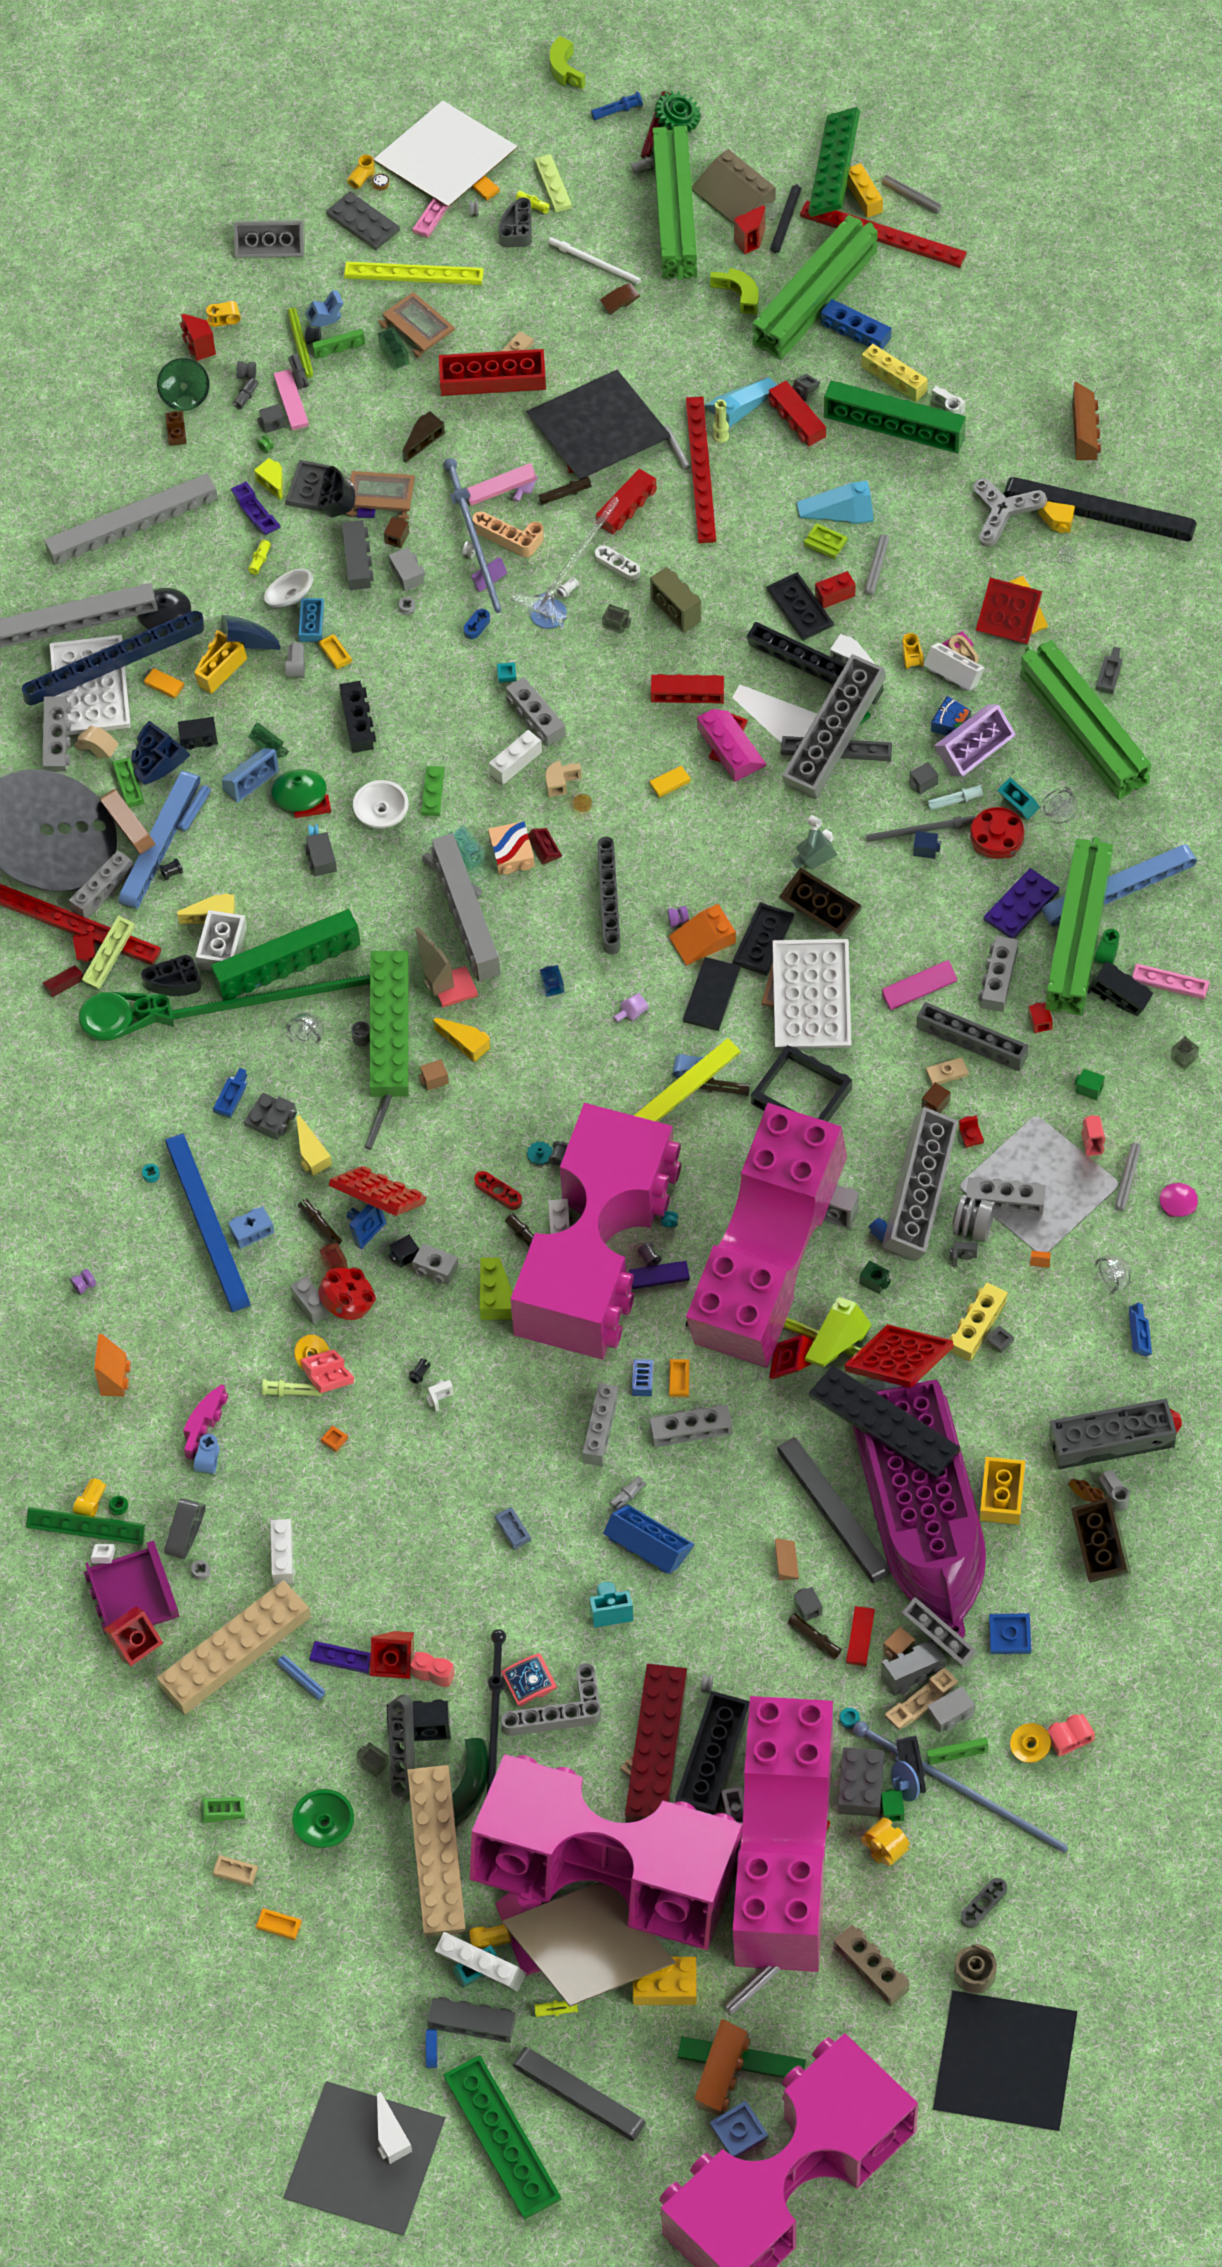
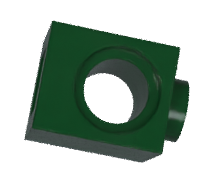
M869 1260L859 1275V1284L880 1294L883 1289L886 1290L891 1282V1279H889L890 1271ZM873 1277H879L880 1279L874 1280V1279H872V1278H873Z

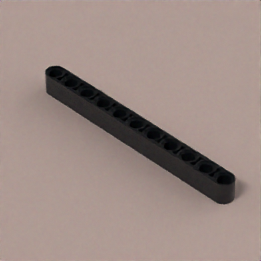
M1017 477L1008 478L1003 495L1008 498L1040 490L1045 493L1047 502L1075 506L1074 515L1187 542L1192 540L1197 526V522L1189 517Z

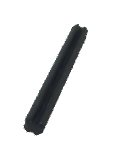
M798 184L793 185L790 190L770 247L773 253L780 252L802 190Z

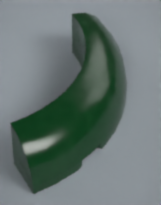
M481 1738L464 1739L467 1752L466 1769L460 1784L452 1793L455 1826L463 1819H466L481 1799L487 1783L488 1751L485 1741Z

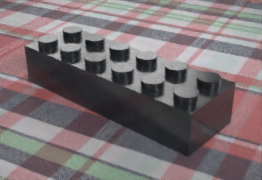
M711 1691L675 1802L689 1803L697 1811L711 1815L718 1813L722 1800L721 1790L726 1788L748 1721L750 1701Z

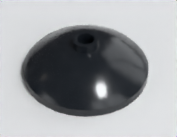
M158 588L154 590L158 610L138 615L141 624L149 630L191 612V603L188 597L177 589Z

